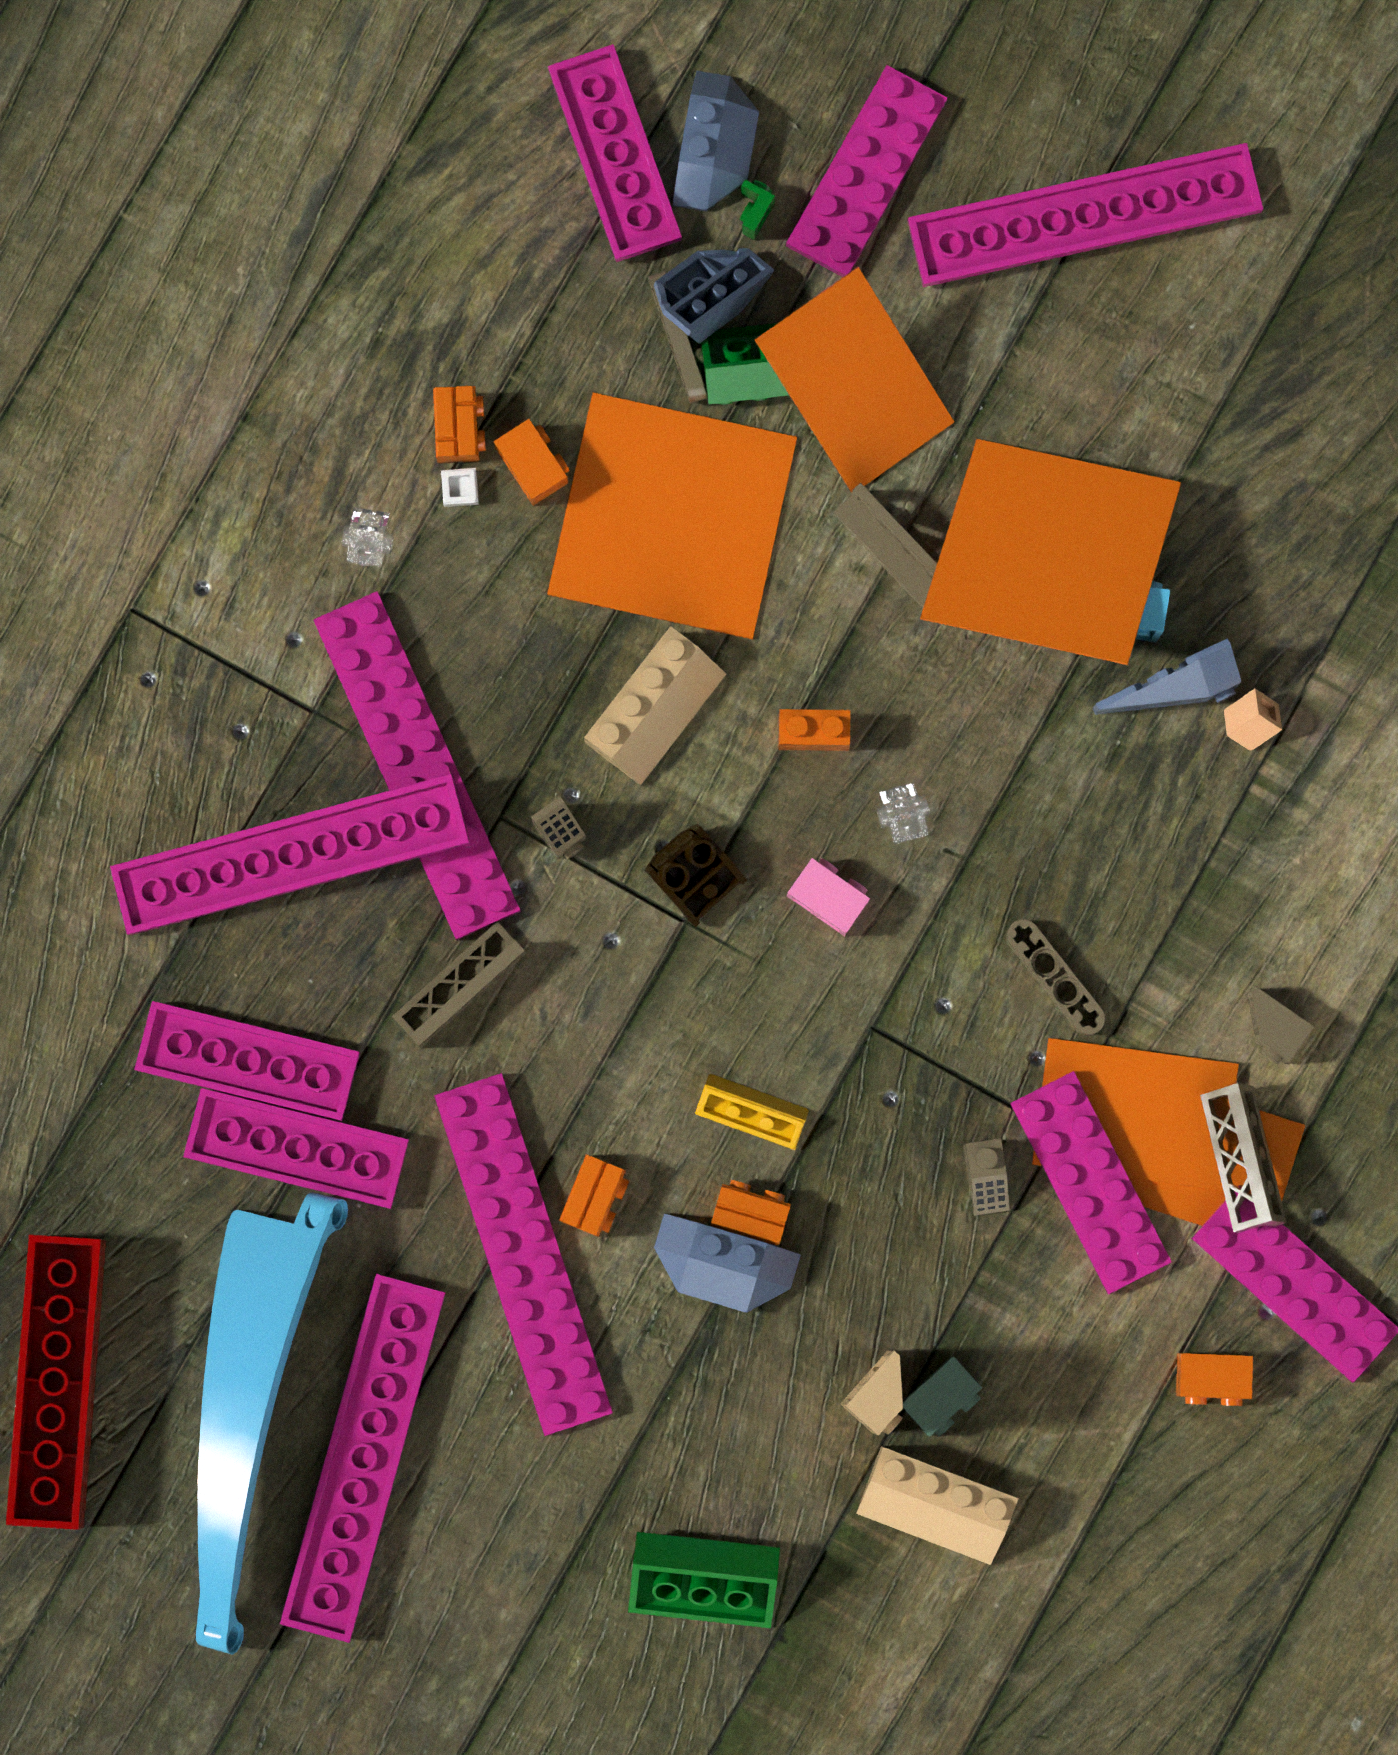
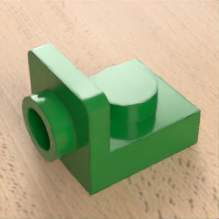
M744 180L741 185V194L755 203L749 202L740 217V221L744 222L742 224V232L745 236L755 240L775 206V195L771 194L772 189L760 181L755 180L751 183Z

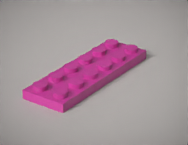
M614 44L548 66L552 83L616 263L681 241L682 236Z
M886 65L786 242V247L841 277L851 272L945 106L947 97Z
M152 1001L134 1070L343 1121L360 1052Z
M1074 1071L1010 1103L1108 1295L1172 1263Z
M201 1088L183 1157L392 1209L409 1139Z
M1245 1198L1239 1209L1242 1222L1257 1218L1254 1203ZM1225 1200L1191 1238L1352 1383L1355 1382L1398 1333V1327L1283 1224L1274 1227L1262 1225L1235 1233L1233 1232Z

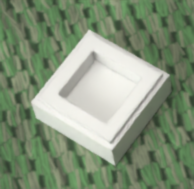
M476 468L441 470L444 507L479 505Z

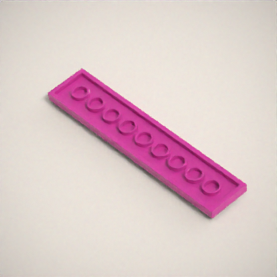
M1243 143L908 217L907 222L922 285L927 287L1262 213L1263 206L1248 144Z
M378 591L313 619L389 791L452 774L454 777L471 844L419 858L456 941L495 924L497 921L499 922L521 912Z
M452 774L116 864L110 866L126 933L130 936L471 843L454 777Z
M502 1073L434 1095L544 1436L612 1414V1408Z
M379 1274L375 1276L280 1621L281 1625L347 1643L351 1642L445 1298V1292Z

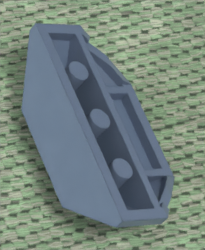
M696 71L678 162L673 206L707 212L716 203L741 186L744 180L748 179L759 111L731 76Z
M742 248L737 251H697L656 280L654 289L663 315L700 344L743 311L771 277L774 269L749 248Z
M668 1214L663 1216L654 1246L677 1292L745 1313L791 1289L801 1254Z

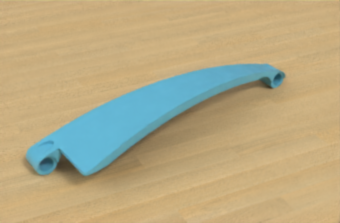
M310 1192L304 1198L294 1224L242 1210L233 1211L227 1224L210 1320L200 1424L198 1464L200 1598L196 1641L198 1645L235 1654L243 1641L244 1627L236 1619L235 1600L240 1584L250 1512L263 1449L285 1364L319 1264L322 1248L331 1233L340 1230L347 1219L348 1205L344 1199Z

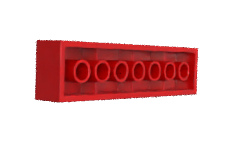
M29 1235L6 1525L73 1530L84 1528L106 1240Z

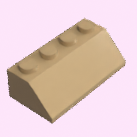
M670 626L584 737L585 744L639 785H642L721 683L726 673L698 646Z
M887 1350L840 1403L870 1432L878 1436L881 1432L889 1435L903 1419L898 1414L903 1409L900 1355L895 1351Z
M881 1446L856 1514L991 1565L1006 1534L1019 1498Z

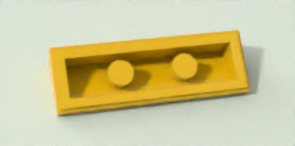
M709 1074L695 1111V1114L793 1150L796 1149L809 1113L807 1108L713 1074Z

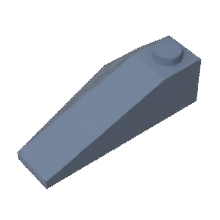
M1228 638L1185 658V661L1180 663L1179 668L1175 670L1172 667L1165 668L1148 678L1147 683L1142 685L1140 682L1096 703L1093 711L1095 715L1201 703L1213 698L1219 703L1236 695L1234 689L1242 681Z

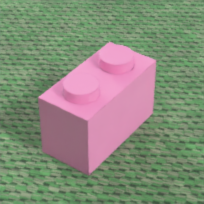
M811 858L788 891L787 897L845 937L870 900L865 895L868 890L851 878L848 882L836 875L838 869L825 859L821 858L817 862Z

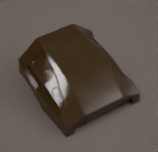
M698 824L676 835L653 856L644 870L694 927L700 924L699 920L740 883L743 885L748 881L730 858Z

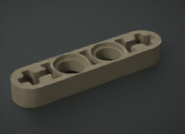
M663 271L648 276V280L688 401L691 404L707 399V395L687 334L662 313L654 284L656 280L666 274Z
M1020 919L1013 922L1006 933V939L1010 948L1079 1034L1091 1036L1098 1033L1105 1023V1014L1098 1003L1032 921ZM1017 927L1021 930L1030 929L1031 934L1028 938L1033 946L1038 941L1044 946L1035 950L1029 959L1024 955V952L1030 950L1026 943L1021 941L1017 944L1014 941L1017 935L1015 928ZM1048 954L1053 958L1055 966L1050 973L1043 974L1036 969L1034 962L1038 955ZM1066 981L1072 983L1077 992L1076 997L1068 1002L1062 1001L1056 991L1057 986ZM1082 997L1088 1002L1081 1006L1085 1012L1090 1014L1094 1011L1097 1015V1018L1094 1020L1096 1027L1093 1029L1089 1025L1081 1026L1080 1021L1083 1019V1016L1078 1009L1074 1011L1073 1015L1067 1009L1076 1005Z

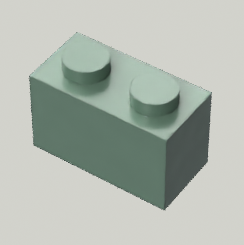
M951 1356L903 1400V1410L928 1437L933 1433L940 1437L954 1424L951 1417L959 1409L966 1413L981 1399L977 1393L982 1387L956 1358Z

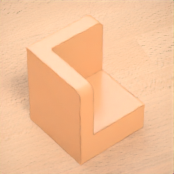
M1255 688L1224 710L1227 736L1248 750H1254L1282 731L1279 704Z

